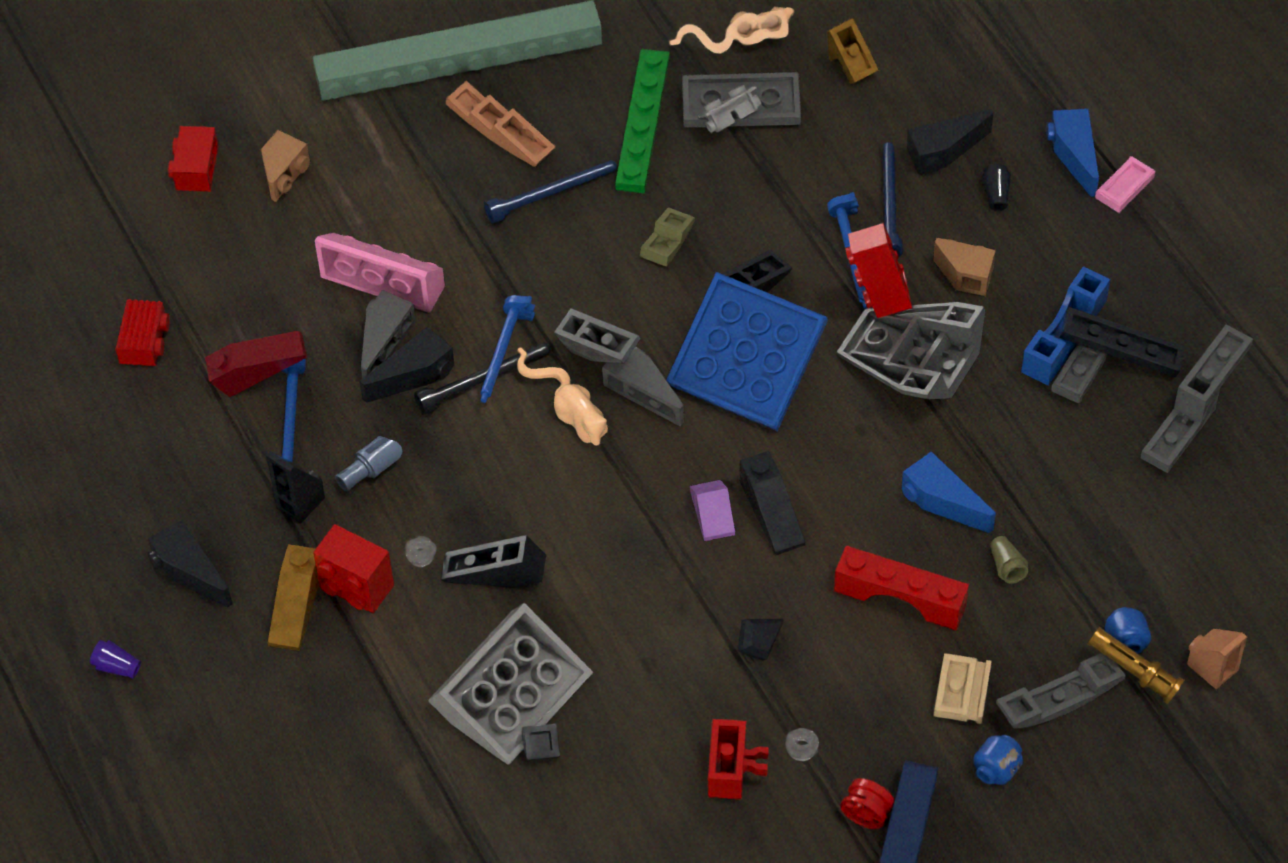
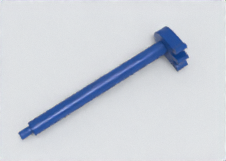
M854 192L835 197L827 203L830 216L837 217L845 248L850 247L848 234L852 233L848 215L858 214L857 208L859 205ZM856 264L850 265L859 302L863 304L864 310L869 309L863 296V291L866 290L865 286L859 287L855 277L854 269H857Z
M512 295L505 299L503 310L507 317L480 392L482 395L480 401L482 403H486L487 398L491 396L517 319L533 321L535 305L530 304L531 296Z
M305 359L282 370V372L287 374L282 457L293 462L298 375L305 371Z

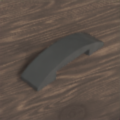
M1100 653L1080 662L1078 670L1029 692L1025 687L997 699L996 704L1013 728L1030 727L1063 716L1089 703L1125 679L1126 675L1117 663L1103 653Z

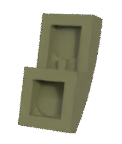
M668 207L655 222L652 235L641 246L640 257L667 267L685 241L694 224L695 217Z

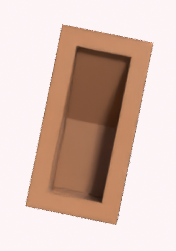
M1212 629L1204 637L1199 635L1188 648L1190 653L1187 665L1217 689L1239 670L1247 636L1242 632Z

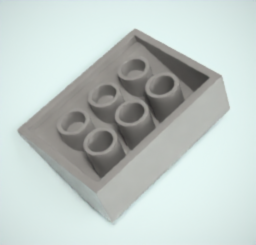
M523 603L509 613L428 701L453 726L508 765L524 748L522 727L545 725L588 679L593 671Z

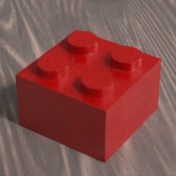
M336 524L333 525L313 552L321 589L330 596L337 595L347 600L352 607L358 610L365 609L374 614L394 586L389 551Z

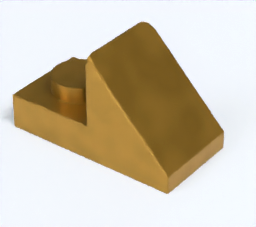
M853 18L827 31L830 61L839 59L851 84L879 70Z

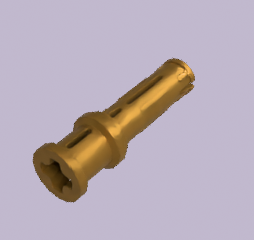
M1100 626L1087 643L1139 678L1140 686L1143 688L1149 687L1164 698L1163 702L1166 704L1171 701L1184 682L1181 677L1176 679L1160 668L1161 664L1159 662L1152 661L1150 663L1108 634Z

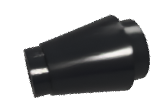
M989 165L984 169V174L981 178L990 208L995 211L1004 210L1008 207L1011 173L1005 165Z

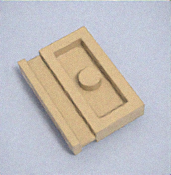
M944 653L934 716L966 722L969 719L982 724L992 661L987 660L985 663L977 661L976 658Z

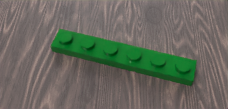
M641 49L615 182L616 190L645 193L670 55L667 51Z

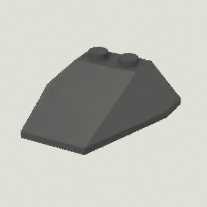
M961 302L912 305L911 309L878 319L873 308L865 309L839 347L837 355L901 394L925 399L952 398L979 355L985 309L983 306Z

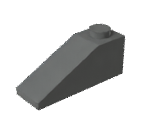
M381 290L376 299H372L366 308L361 361L363 378L392 356L416 322L414 303L384 290Z
M572 308L554 332L569 352L596 362L624 363L641 339L634 333Z
M635 347L624 363L606 362L602 367L603 386L680 427L684 423L683 403L651 358L643 350Z

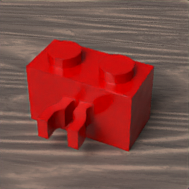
M713 719L708 772V797L742 799L743 774L745 771H750L759 776H767L768 764H758L755 761L760 758L768 759L769 747H756L751 750L745 748L746 721Z

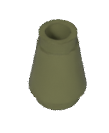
M999 536L993 539L990 543V548L998 576L1010 584L1023 580L1028 574V561L1008 541L1007 537Z

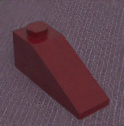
M293 331L229 344L206 356L205 361L209 382L227 396L232 397L307 358L302 333L300 331Z

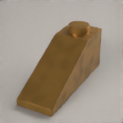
M288 544L280 570L268 646L297 651L301 649L319 587L313 555L316 548Z

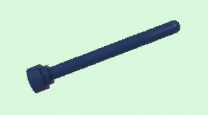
M887 142L883 145L884 226L891 238L893 250H896L900 257L903 254V241L896 233L895 147L893 143Z
M610 160L507 200L503 198L498 200L496 197L484 202L486 215L492 224L504 220L505 216L509 215V211L614 172L617 169V164L615 161Z

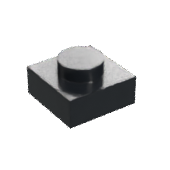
M556 723L522 727L525 762L560 757Z

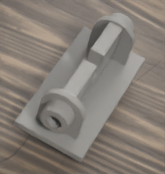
M744 85L733 89L729 92L730 98L723 102L718 98L704 106L706 111L698 115V117L708 118L709 121L706 122V127L709 132H720L722 129L735 123L730 112L735 111L738 119H742L758 110L761 101L757 95L752 96L751 91L757 89L756 86L746 88Z

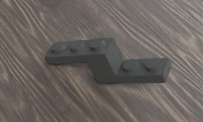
M1228 325L1224 326L1179 385L1173 411L1142 450L1141 459L1166 473L1170 471L1215 411L1220 387L1251 348L1253 338Z

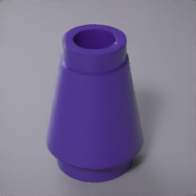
M100 640L92 652L90 664L96 666L98 671L134 679L140 669L141 660L136 659V657L110 640L107 642Z

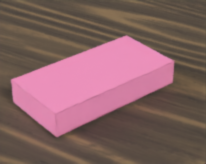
M1131 156L1096 191L1095 198L1120 213L1155 177V170Z

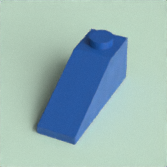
M1053 110L1052 122L1047 123L1046 127L1047 140H1052L1054 153L1090 197H1095L1099 176L1089 110Z
M932 452L903 471L901 489L909 501L915 502L925 511L987 533L994 530L996 512Z

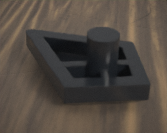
M782 618L742 620L738 652L761 661L767 660L784 620Z

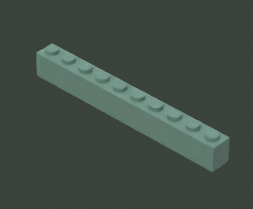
M592 0L312 57L323 101L602 45V27L594 1Z

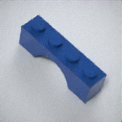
M1084 266L1069 286L1063 304L1051 325L1044 332L1038 330L1024 350L1021 373L1049 386L1077 345L1076 343L1059 338L1065 312L1071 307L1097 316L1107 302L1110 285L1109 278Z

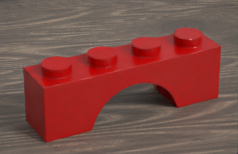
M847 545L835 570L834 592L862 601L874 595L893 596L913 605L921 612L926 621L956 631L967 606L969 584Z

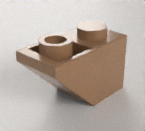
M279 130L261 149L271 200L275 202L283 193H287L290 190L294 180L300 173H304L310 163L307 144Z
M936 238L933 261L956 290L986 296L994 268L996 250L988 249L984 246L960 243L951 239Z

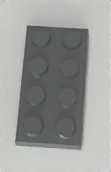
M798 72L682 75L684 128L706 127V122L709 121L708 118L698 117V115L706 111L704 106L718 98L721 102L730 98L729 92L741 85H744L746 88L756 86L757 89L751 91L752 96H758L761 105L758 106L757 111L742 119H738L735 111L730 112L735 123L729 126L801 125Z

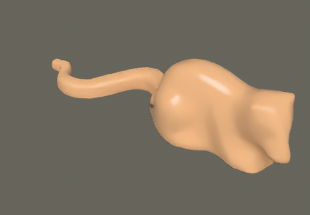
M774 7L771 11L758 15L738 12L733 16L730 25L727 27L724 40L719 43L712 42L698 26L686 24L679 29L676 38L670 40V45L679 44L682 36L688 32L694 33L704 46L714 53L727 51L734 39L746 46L759 43L766 38L779 39L788 35V23L794 10L790 7Z
M520 347L517 350L521 355L517 363L519 373L530 379L556 378L559 380L561 385L556 390L554 398V409L558 418L574 426L579 438L585 443L591 442L596 446L599 445L601 437L608 432L607 420L602 412L590 401L589 391L580 385L570 384L569 374L562 368H528L524 364L527 352Z

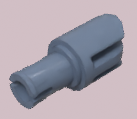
M378 436L355 454L354 463L335 475L337 484L342 490L348 492L365 477H377L401 457L402 447L398 442Z

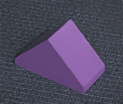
M718 480L690 486L692 500L704 541L735 535L728 488L723 482Z

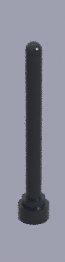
M542 343L526 350L527 357L524 364L549 354L551 346L548 343ZM516 354L503 360L498 376L517 368L521 355ZM489 367L436 390L425 387L414 392L415 402L423 415L436 410V406L440 405V401L483 383Z

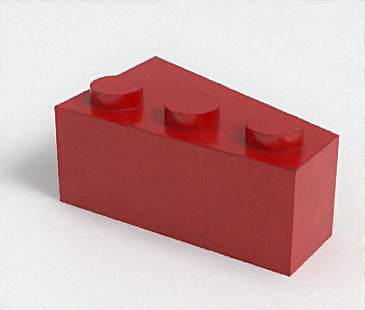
M884 223L849 233L850 247H846L845 250L850 265L856 264L857 269H854L858 286H865L866 290L863 291V296L867 308L873 307L877 319L911 309L912 303L903 264L899 265L897 259H899L897 251L893 250V244Z

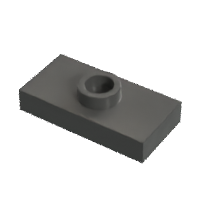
M1077 344L1052 384L1051 392L1080 403L1104 364L1107 354Z

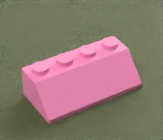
M329 233L317 236L315 239L321 278L376 296L379 295L381 290H384L414 303L415 309L427 313L431 312L445 287L443 268L438 267L434 263L419 261L403 253L398 254L383 249L378 245H370L358 241L351 236Z

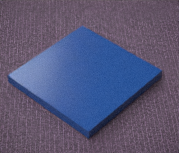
M716 272L666 381L677 390L778 431L829 319L824 315Z

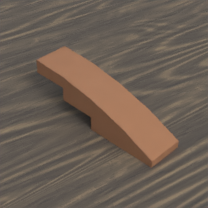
M467 81L446 99L445 104L467 123L503 149L534 167L555 149V146L517 111L512 108L508 112L490 94L485 98Z

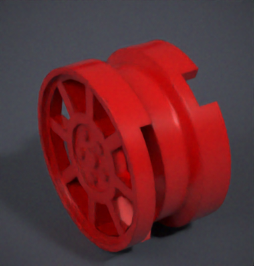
M861 778L853 780L848 789L849 796L844 797L840 803L842 812L860 826L869 829H880L887 818L886 814L894 806L893 796L884 787L873 781Z

